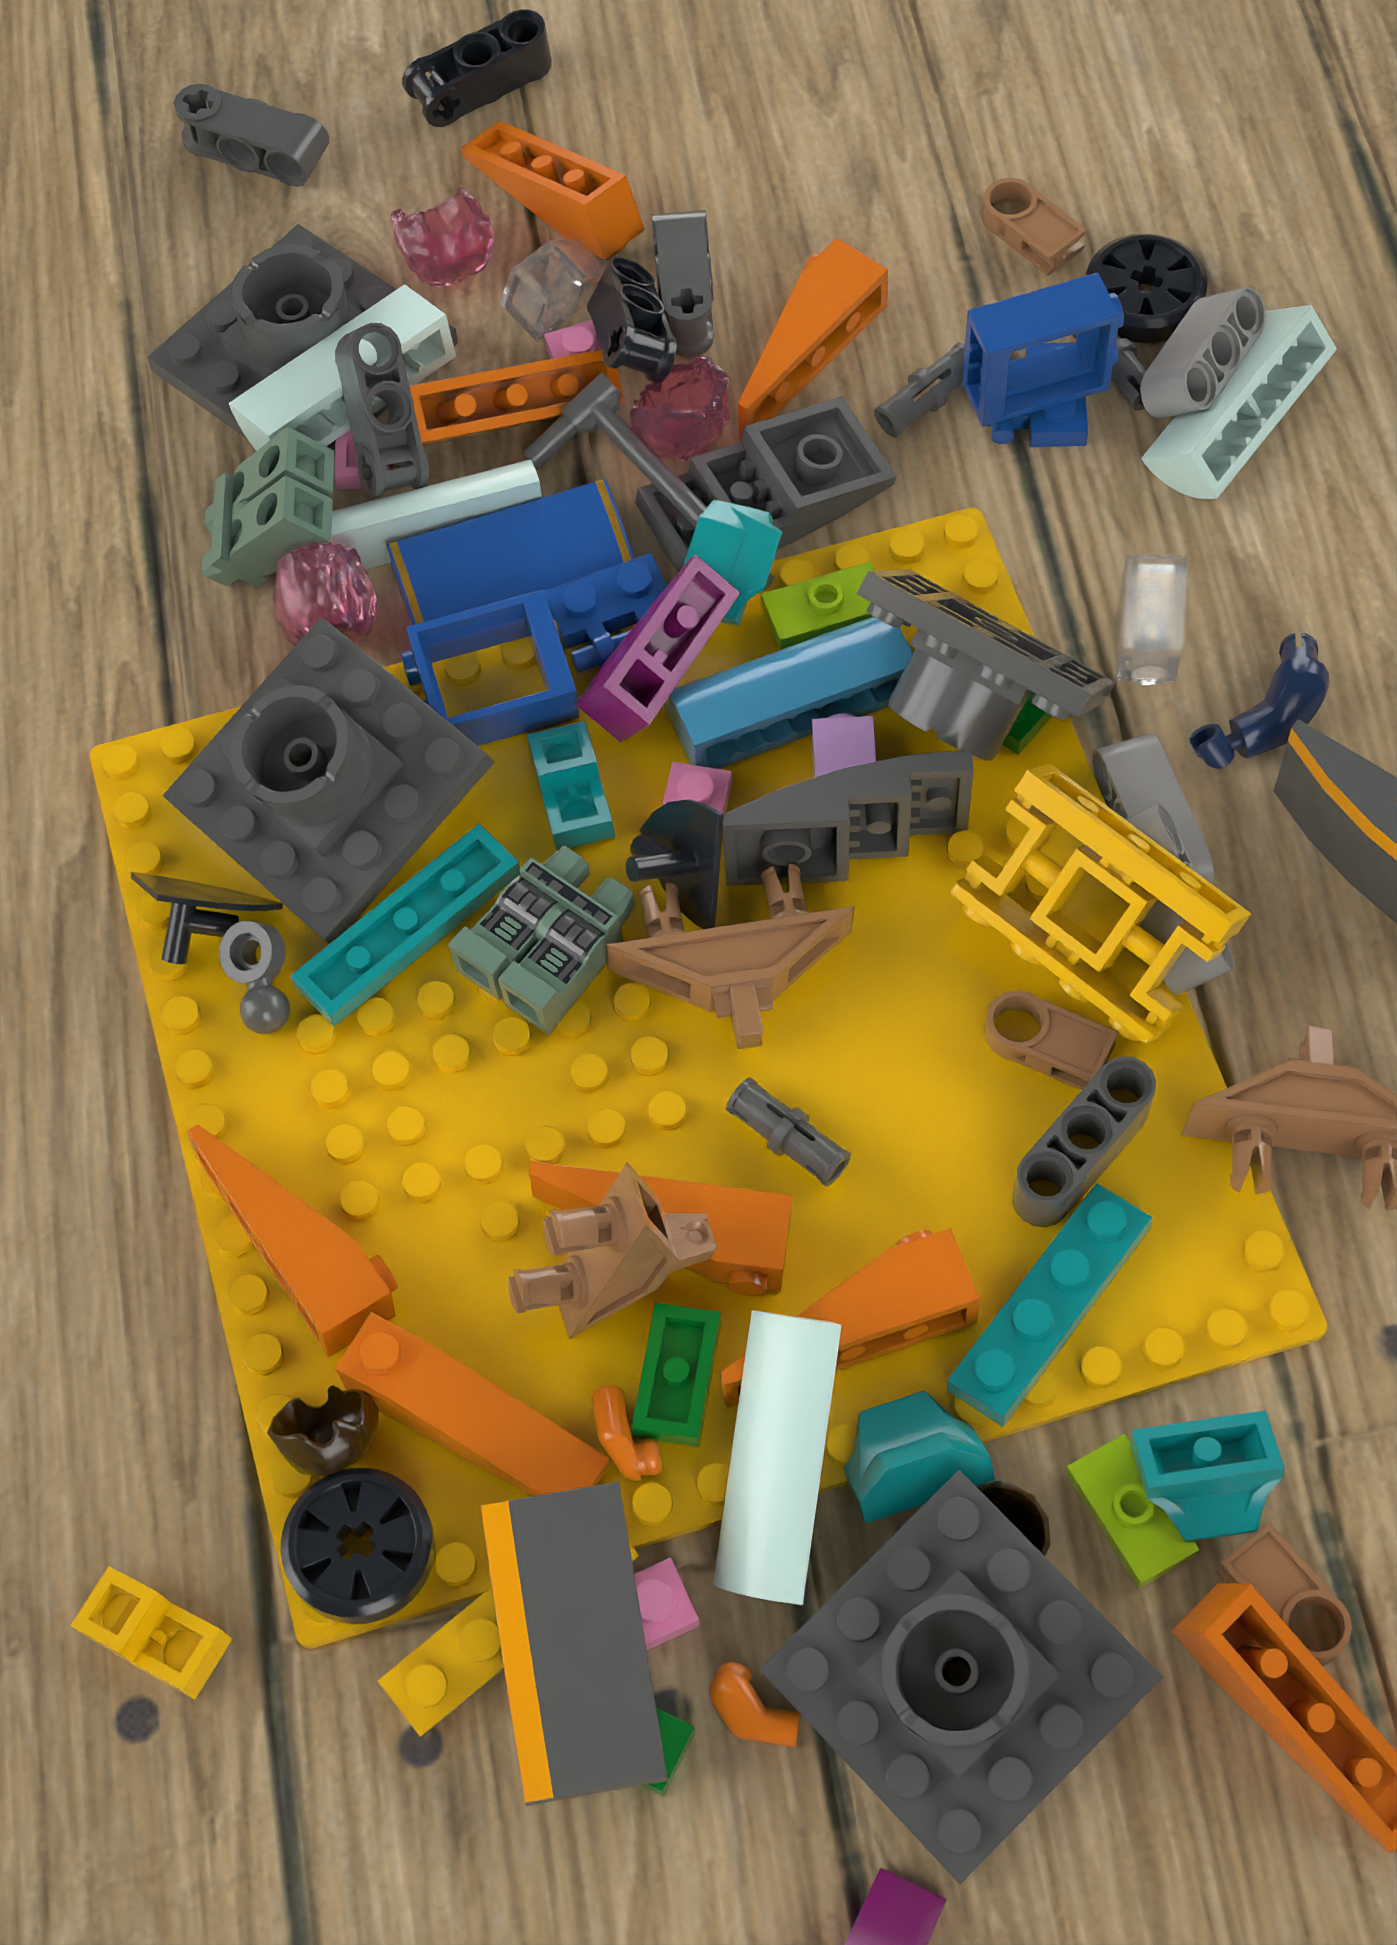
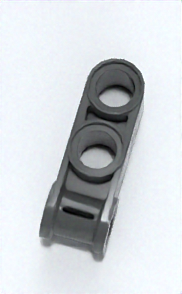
M189 85L182 89L174 100L176 115L185 125L182 138L184 147L188 152L195 156L207 157L229 164L241 171H252L290 186L298 187L307 182L329 144L327 130L321 123L306 114L292 113L269 106L257 99H247L217 90L209 85Z
M706 210L652 214L658 296L664 305V313L672 335L676 338V355L681 357L702 355L709 350L714 339L712 301H714Z
M382 323L366 324L344 335L338 341L335 349V362L339 372L348 420L356 449L358 476L366 495L370 498L380 497L383 494V490L407 485H411L413 489L426 487L429 482V463L420 438L414 402L410 392L398 335L390 327ZM361 339L370 342L374 346L377 353L375 367L366 364L362 360L359 353ZM374 396L382 399L388 406L389 420L386 425L379 422L373 415L371 403ZM393 465H399L400 467L393 470H387L386 468Z

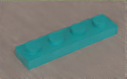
M480 824L476 825L291 975L294 987L335 1027L500 892L512 880L520 875L519 861Z
M1096 1183L947 1380V1391L1001 1427H1004L1147 1234L1151 1226L1152 1217Z

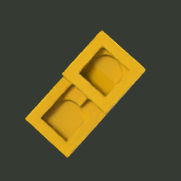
M108 1566L70 1625L92 1641L194 1700L233 1640L220 1628L178 1607L157 1591Z

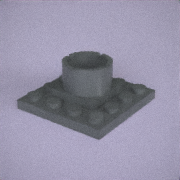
M297 224L274 246L254 256L249 265H244L240 269L232 283L155 349L147 359L153 373L246 438L229 406L231 401L397 289L300 224ZM449 325L455 347L458 344L456 329ZM385 405L373 414L374 417L377 419L388 406ZM333 441L327 447L334 450L335 457V441Z
M911 569L868 571L856 593L871 602L867 612L875 618L900 629L902 624L908 627L912 624L918 628L910 643L916 649L890 696L888 706L901 717L925 732L929 729H934L937 732V738L959 750L972 749V755L984 760L994 759L1026 701L1033 699L1032 703L1038 708L1059 719L1065 720L1067 715L1072 716L1074 714L1080 717L1103 704L1115 684L1113 680Z
M321 616L162 796L323 940L330 944L354 923L495 762L488 754Z
M960 1470L760 1668L761 1672L959 1884L993 1852L1163 1678ZM955 1658L967 1660L971 1667L969 1680L961 1686H952L945 1678V1667L949 1661Z

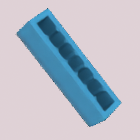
M873 616L676 687L663 706L691 765L720 769L812 735V719L828 718L835 714H851L861 717L889 707L888 701L913 653L900 629L888 625Z

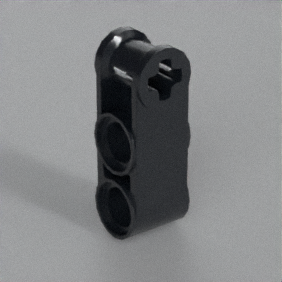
M519 9L510 12L502 19L476 32L466 34L458 41L430 55L413 61L403 74L402 86L410 97L418 99L422 104V113L430 125L434 127L451 125L460 117L486 104L496 102L502 96L529 82L541 79L549 72L552 58L544 19L539 13L529 9ZM425 72H429L431 74V76H429V79L425 75ZM440 104H441V105L443 106V108H444L443 111L439 110V108H438V107H440Z
M614 256L608 262L587 303V311L591 315L596 338L603 352L604 364L613 369H618L621 365L644 373L648 381L660 384L665 380L673 366L677 350L676 338L672 335L664 313V305L659 299L651 273L630 259Z

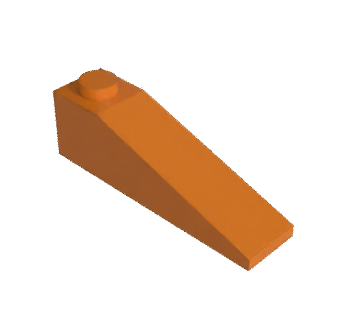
M500 120L460 148L466 160L571 244L604 260L621 252L628 242L645 231L625 174Z
M835 238L821 253H814L806 261L739 399L738 422L740 439L742 438L744 426L773 418L782 411L887 307V268L838 238Z
M600 349L410 385L421 442L423 446L559 418L563 415L560 411L601 372L622 394L620 404L625 403L618 369L607 367L604 364L603 352Z
M199 1124L187 1130L196 1159L328 1358L351 1344L371 1312L386 1320L396 1316L391 1292L396 1290L398 1286L391 1271L379 1255L368 1259L355 1239Z
M531 1161L529 1170L532 1196L560 1210L599 1206L619 1175L618 1172ZM639 1175L660 1198L664 1213H706L715 1243L717 1244V1250L709 1260L684 1268L715 1283L728 1284L729 1290L742 1295L760 1296L766 1294L767 1290L781 1291L793 1195Z
M951 1228L934 1234L930 1230H921L900 1239L895 1247L887 1249L796 1317L830 1321L842 1325L835 1371L976 1324L978 1322L980 1298ZM746 1354L720 1372L722 1394L727 1408L739 1404Z
M373 1312L370 1313L335 1367L346 1390L357 1389L366 1392L379 1408V1412L531 1496L595 1486L610 1463L608 1457L435 1346Z
M1217 1583L1171 1630L1172 1633L1211 1678L1386 1852L1393 1853L1397 1849V1752L1252 1584Z

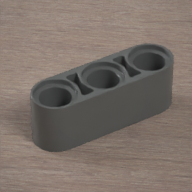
M1125 1056L1114 1058L1107 1062L1023 1157L1017 1169L1012 1201L1016 1213L1023 1221L1038 1227H1048L1060 1222L1143 1127L1148 1118L1156 1090V1079L1153 1071L1145 1062L1134 1057ZM1115 1089H1126L1132 1092L1138 1100L1132 1103H1121L1115 1100L1109 1092ZM1076 1134H1087L1093 1137L1099 1143V1146L1090 1150L1081 1149L1075 1146L1069 1140V1137ZM1036 1180H1048L1054 1183L1060 1192L1049 1197L1040 1196L1034 1193L1028 1184Z

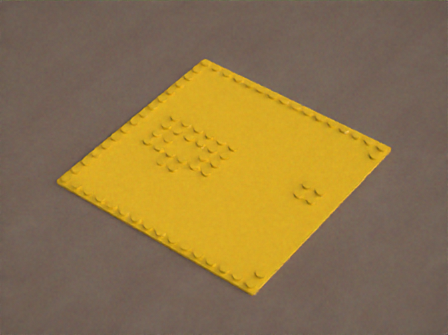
M970 507L773 561L770 573L774 576L772 583L767 589L754 595L747 601L740 625L720 622L676 687L779 651L761 606L762 593L869 561L872 562L875 571L911 569L1034 638L1035 636L982 512L977 508ZM636 624L609 633V635L612 637L631 630ZM902 624L900 630L912 653H914L916 648L911 646L910 643L918 628L912 624L910 627ZM529 637L432 663L448 718L546 691ZM560 639L578 700L600 668L598 666L577 673L570 651L589 644L584 642L565 649ZM403 662L383 667L420 699L425 700L421 684L409 686ZM241 706L103 743L93 747L89 753L295 1636L298 1642L305 1648L312 1649L481 1596L492 1587L480 1505L532 1496L379 1412L377 1434L371 1447L362 1458L347 1469L372 1468L398 1477L416 1492L427 1510L434 1529L435 1556L430 1574L419 1593L404 1608L387 1618L371 1623L346 1624L336 1622L319 1615L302 1601L290 1584L284 1571L281 1558L282 1531L286 1518L297 1499L311 1485L325 1476L314 1478L299 1473L285 1459L267 1432L273 1417L290 1400L300 1398L311 1406H320L327 1401V1390L330 1386L334 1385L342 1391L346 1390L335 1367L349 1345L329 1358L327 1357L196 1159L187 1130L197 1124L355 1239L368 1259L376 1255L383 1259L398 1286L396 1290L391 1292L396 1316L388 1321L435 1346L608 1457L610 1463L597 1485L619 1481L628 1540L635 1550L722 1523L738 1404L727 1408L722 1394L720 1372L746 1354L752 1310L798 1316L887 1249L895 1247L900 1239L913 1232L930 1230L934 1234L951 1228L980 1298L978 1322L835 1371L818 1494L848 1485L844 1467L854 1450L858 1414L860 1411L921 1391H926L954 1418L972 1425L981 1442L985 1443L1320 1340L1327 1330V1321L1271 1190L1255 1194L1250 1166L1240 1192H1237L1230 1186L1232 1142L1181 1135L1193 1104L1226 1089L1227 1086L1187 992L1174 995L1168 989L1164 980L1159 987L1183 1005L1178 1015L1172 1018L1170 1028L1164 1035L1149 1044L1141 1040L1132 1041L1118 1033L1115 1047L1107 1061L1109 1062L1111 1059L1122 1056L1134 1057L1145 1062L1153 1071L1156 1079V1090L1148 1118L1143 1127L1066 1217L1057 1224L1048 1227L1033 1226L1023 1221L1015 1211L1012 1201L1019 1164L1082 1090L1013 1060L1005 1059L995 1053L987 1043L985 1036V1024L989 1006L996 997L1005 992L1020 990L1032 993L1040 999L1108 1028L1115 1029L1109 1023L1110 1016L1092 1002H1081L1065 992L1059 984L1060 978L1042 964L1030 963L1017 955L1010 946L1011 940L993 926L986 927L969 918L962 910L961 906L963 903L954 897L950 890L956 881L966 876L968 873L966 871L967 867L976 858L987 855L1004 868L1030 829L1005 810L1010 801L1019 795L1014 790L1027 770L1050 763L1106 805L1068 715L1065 720L1052 716L1019 755L1004 745L1001 746L998 754L992 760H984L972 755L974 772L968 830H961L953 834L910 835L908 857L849 859V881L801 883L807 913L855 906L851 932L774 999L772 1010L760 1011L764 1031L763 1035H761L763 1044L762 1046L745 1049L737 1048L731 1016L717 1018L715 1011L709 1012L607 970V962L550 1035H547L506 1006L503 997L499 1001L456 970L448 946L449 942L464 926L471 930L495 904L505 887L335 1027L294 987L291 975L328 946L329 943L323 940L288 907L283 904L281 910L240 911L197 906L196 909L238 915L239 922L267 923L276 928L283 938L286 952L285 961L279 974L271 981L272 986L277 987L286 995L290 1005L289 1017L285 1025L274 1033H255L246 1027L240 1016V1003L248 991L247 984L232 980L221 966L219 948L222 937L192 933L186 964H174L161 960L172 903L157 901L130 878L131 872L163 876L222 887L282 903L162 796ZM664 706L661 707L650 725L622 742H619L578 708L579 718L478 746L495 763L352 925L478 824L519 861L520 869L531 857L541 864L556 852L534 768L527 734L585 721L597 760L601 784L612 817L615 837L569 848L580 855L589 865L590 875L578 889L591 897L607 877L614 878L629 888L633 893L635 906L621 927L623 941L648 938L642 904L639 901L638 894L643 888L651 885L661 912L666 911V892L663 890L658 878L636 882L630 881L626 873V861L629 857L633 856L630 846L633 839L641 835L639 829L652 812L662 806L672 762L691 765ZM890 707L864 715L873 716L876 762L906 755L959 750L938 739L937 732L934 729H929L925 732L901 717ZM812 735L720 768L732 771V787L726 813L780 788L814 778ZM1057 824L1040 851L1064 868L1076 848L1085 844ZM722 833L716 927L771 919L763 884L726 886L724 839ZM1086 871L1059 911L1103 944L1130 904ZM1026 872L1014 891L1006 893V895L1033 914L1049 889ZM787 883L781 884L783 891L787 893ZM681 913L685 932L703 930ZM260 945L256 949L257 962H259L261 957ZM1124 947L1113 965L1104 970L1133 991L1149 968V965ZM1008 1010L998 1015L994 1020V1026L999 1034L1008 1040L1016 1042L1028 1041L1037 1036L1041 1031L1040 1024L1035 1017L1026 1011ZM749 1077L754 1079L758 1085L791 1110L796 1107L803 1110L809 1115V1123L852 1154L847 1167L834 1183L826 1187L820 1183V1180L786 1154L777 1156L767 1148L768 1141L735 1115L726 1111L730 1096L745 1079ZM1115 1089L1109 1092L1115 1100L1121 1103H1132L1138 1100L1132 1092L1126 1089ZM1076 1134L1069 1137V1140L1081 1149L1090 1150L1099 1146V1143L1087 1134ZM531 1161L618 1173L621 1172L626 1162H628L638 1175L793 1195L781 1291L767 1290L766 1294L760 1296L742 1295L729 1290L728 1284L715 1283L686 1268H681L670 1272L657 1290L570 1339L559 1305L517 1313L511 1304L508 1291V1277L514 1275L513 1270L561 1265L569 1253L554 1256L547 1247L544 1236V1218L551 1217L550 1210H562L532 1196L529 1177ZM1036 1180L1028 1184L1030 1189L1040 1196L1049 1197L1060 1192L1057 1186L1048 1180ZM1097 1183L1152 1217L1150 1229L1004 1427H1001L948 1392L947 1380ZM662 1303L719 1311L722 1322L700 1447L658 1441L663 1465L661 1472L657 1475L641 1476V1481H633L623 1477L598 1440L592 1406V1394L604 1386L613 1385L621 1388L625 1394L630 1427H632L654 1304ZM633 1437L634 1443L644 1440L641 1438ZM367 1531L361 1538L355 1537L350 1533L343 1541L349 1551L343 1558L349 1560L355 1553L362 1554L364 1557L369 1556L373 1548L368 1538L373 1533Z

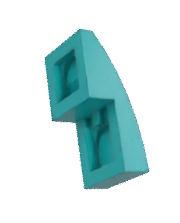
M585 721L527 734L556 851L562 846L570 848L615 837L612 817L601 784L597 760Z

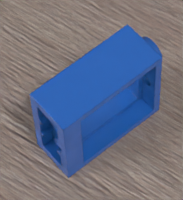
M1099 273L967 310L962 385L982 427L1109 390L1112 368L1118 362L1116 340L1118 328L1124 324V314L1118 296L1115 293H1108ZM1077 334V341L1075 343L1009 362V356L1012 352Z
M544 589L406 627L411 649L402 651L400 654L409 686L421 684L425 696L424 702L477 746L579 718V709L575 705L578 702L576 688ZM529 637L546 691L448 718L432 663Z

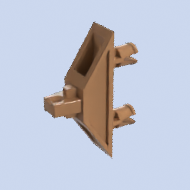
M794 864L788 865L787 893H785L776 875L774 866L761 874V881L765 888L771 919L685 932L677 886L672 883H666V911L661 912L651 885H649L638 894L639 901L642 904L648 938L606 944L607 970L709 1012L715 1011L717 1018L731 1016L738 1049L762 1046L761 1035H763L764 1031L760 1011L772 1010L774 999L851 932L855 906L807 913L799 867Z
M1308 1026L1305 1039L1299 1045V1059L1288 1058V1061L1193 1104L1181 1135L1232 1142L1230 1186L1237 1192H1240L1249 1166L1252 1171L1255 1194L1265 1193L1273 1187L1272 1147L1362 1158L1363 1191L1361 1192V1203L1370 1209L1381 1186L1386 1211L1397 1209V1095L1358 1068L1335 1064L1333 1029Z
M626 1162L599 1206L549 1211L551 1217L544 1218V1236L547 1247L554 1256L569 1253L561 1265L525 1270L514 1269V1275L508 1277L509 1297L517 1313L559 1305L570 1339L657 1290L670 1272L709 1260L717 1250V1244L715 1243L706 1213H664L660 1198L631 1165Z

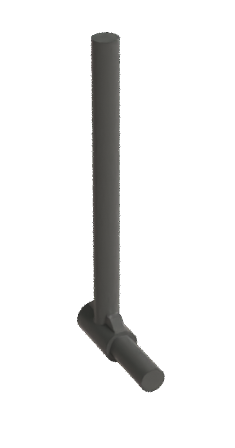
M602 372L560 411L563 415L523 452V455L528 460H531L534 467L538 470L577 432L580 434L596 432L600 428L695 528L699 516L707 508L616 413L620 409L622 394ZM769 573L765 589L770 586L774 579L771 573Z

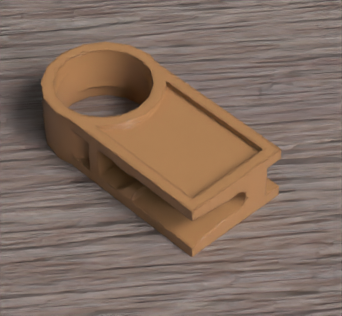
M1003 178L991 183L986 189L982 213L984 225L989 231L1000 237L1047 276L1085 248V245L1079 240L1086 234L1087 230L1026 181L1017 178ZM1011 200L1025 205L1027 210L1019 214L1008 215L995 210L993 205L1001 201Z
M1020 990L1005 992L996 997L989 1006L985 1024L986 1041L995 1053L1005 1059L1013 1060L1080 1090H1083L1096 1073L1107 1063L1115 1047V1040L1118 1035V1031L1040 999L1032 993ZM1008 1010L1026 1011L1035 1017L1040 1024L1041 1031L1037 1036L1028 1041L1016 1042L1000 1035L994 1026V1020L998 1015Z
M1270 1522L1220 1562L1221 1566L1216 1572L1226 1583L1252 1584L1288 1627L1292 1610L1303 1605H1314L1323 1608L1332 1615L1339 1631L1336 1647L1322 1652L1309 1650L1322 1666L1334 1661L1348 1644L1352 1624L1350 1614L1343 1602L1331 1593Z

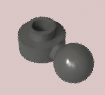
M241 921L232 925L224 934L219 948L220 963L224 972L232 980L247 984L248 991L240 1003V1016L243 1023L255 1033L271 1034L285 1025L290 1013V1005L286 995L277 987L272 986L271 981L279 974L283 967L286 953L285 944L281 934L273 926L262 922ZM260 945L261 957L259 962H257L256 949Z

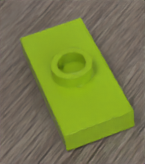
M869 561L762 593L761 606L779 650L873 617L867 612L871 602L856 594L867 572L875 571L872 562Z
M1125 1434L1066 1467L1065 1474L1138 1589L1143 1588L1198 1555L1200 1549L1194 1541H1184L1164 1510L1147 1499L1130 1441Z

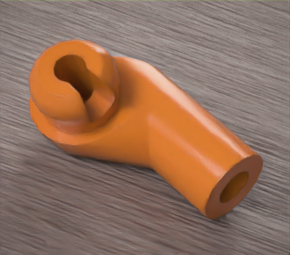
M613 1385L604 1386L594 1391L592 1394V1406L598 1440L623 1477L633 1481H641V1476L659 1474L663 1469L658 1441L653 1438H646L634 1443L624 1391L618 1386Z
M728 1662L721 1665L717 1669L715 1677L711 1680L709 1693L712 1705L730 1733L742 1740L796 1748L801 1713L764 1706L750 1683L752 1673L746 1666L737 1662Z

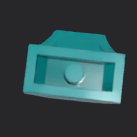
M713 500L699 516L684 565L696 554L740 592L721 620L722 623L739 626L747 601L765 589L783 531L772 524L773 518L769 512Z
M926 1391L860 1411L858 1414L854 1450L844 1470L848 1485L865 1523L925 1504L958 1470L975 1486L996 1480L991 1458L972 1425L954 1418Z
M1266 1410L1133 1429L1131 1433L1130 1446L1146 1497L1164 1510L1184 1541H1198L1251 1533L1258 1530L1261 1513L1269 1492L1283 1479L1285 1469Z

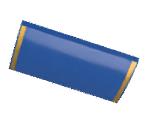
M606 479L386 544L392 571L411 625L542 589L545 591L634 559Z

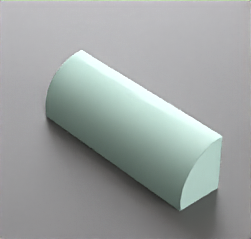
M404 284L229 403L231 411L244 435L256 451L287 427L328 446L351 430L339 372L335 362V349L338 341L344 335L369 323H382L390 327L398 335L401 343L409 386L416 385L456 357L446 314ZM361 339L359 344L360 356L366 364L375 367L377 362L376 350L370 342ZM374 396L371 403L373 414L387 405L376 396Z
M1307 305L1266 311V322L1262 333L1214 404L1209 409L1176 415L1142 456L1141 459L1157 478L1172 489L1190 497L1217 499L1337 350L1313 306Z
M526 460L332 511L331 543L318 550L326 579L390 563L386 544L542 498L540 481L532 461Z
M752 1310L713 1585L718 1588L745 1596L803 1605L841 1324Z

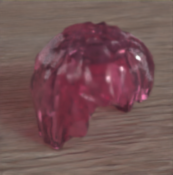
M465 187L458 188L454 196L437 207L409 216L400 208L391 213V225L393 227L395 243L402 253L407 266L422 282L432 287L443 285L448 287L451 284H460L464 279H470L471 275L482 271L491 258L495 234L489 215L485 214L478 200L473 198Z
M704 355L696 356L688 364H674L664 381L660 384L652 383L646 385L644 391L640 393V399L633 401V409L630 411L632 430L658 457L672 460L678 458L681 461L687 462L694 455L704 453L711 446L712 442L716 441L723 434L724 427L730 421L729 409L727 407L729 400L727 388L729 387L727 373L717 366L709 356Z
M331 542L312 543L307 546H300L294 551H289L286 556L276 562V586L273 601L277 608L275 614L278 618V624L282 627L288 643L295 647L321 616L354 644L361 643L366 635L371 632L376 622L377 598L368 572L362 567L360 556L355 548H351L349 545H333Z

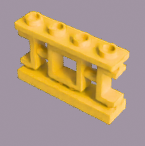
M1049 763L1029 769L1014 790L1019 795L1010 801L1005 810L1030 829L1004 868L987 855L976 858L967 867L966 871L968 873L966 876L955 882L950 893L963 903L961 906L962 910L969 918L983 926H993L1011 940L1010 946L1017 955L1030 963L1042 964L1060 978V986L1070 996L1081 1002H1092L1110 1016L1109 1023L1119 1034L1132 1041L1141 1040L1149 1044L1167 1032L1172 1025V1018L1177 1016L1183 1008L1181 1003L1162 990L1159 985L1185 948H1189L1208 963L1222 953L1226 947V942L1240 931L1251 913ZM1057 824L1085 844L1076 848L1064 868L1040 851ZM1086 871L1130 904L1103 944L1059 911ZM1026 872L1049 889L1033 914L1006 895V893L1014 891ZM1157 899L1186 920L1177 926L1165 945L1140 927V924ZM1124 947L1149 965V968L1133 991L1104 970L1113 965Z

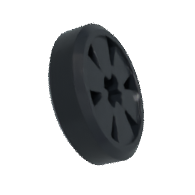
M1132 234L1109 242L1093 256L1086 272V276L1099 273L1108 293H1115L1118 296L1123 309L1124 324L1118 328L1117 334L1121 339L1127 338L1133 342L1153 343L1168 340L1194 302L1199 298L1206 297L1207 274L1199 257L1179 241L1157 234ZM1140 285H1150L1151 291L1148 292L1139 290Z
M372 1468L345 1469L332 1475H327L311 1485L291 1508L284 1523L281 1537V1558L284 1571L298 1596L309 1608L319 1615L346 1624H365L379 1621L404 1608L424 1586L432 1569L435 1556L433 1525L419 1496L408 1484L398 1477ZM367 1531L373 1533L368 1538L373 1548L369 1556L364 1557L362 1554L355 1553L349 1560L343 1558L349 1552L343 1541L350 1533L358 1538L364 1536Z

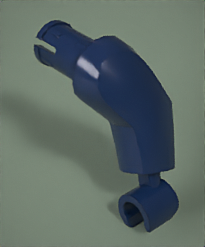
M1295 633L1283 639L1279 648L1281 665L1274 673L1263 701L1229 720L1231 734L1225 736L1218 724L1204 725L1191 734L1189 737L1191 746L1196 755L1204 759L1208 766L1217 769L1226 767L1233 760L1235 750L1242 757L1248 759L1285 745L1288 742L1291 728L1298 719L1307 725L1310 723L1321 707L1330 683L1329 672L1324 664L1318 661V645L1312 636L1301 633L1302 647H1296Z

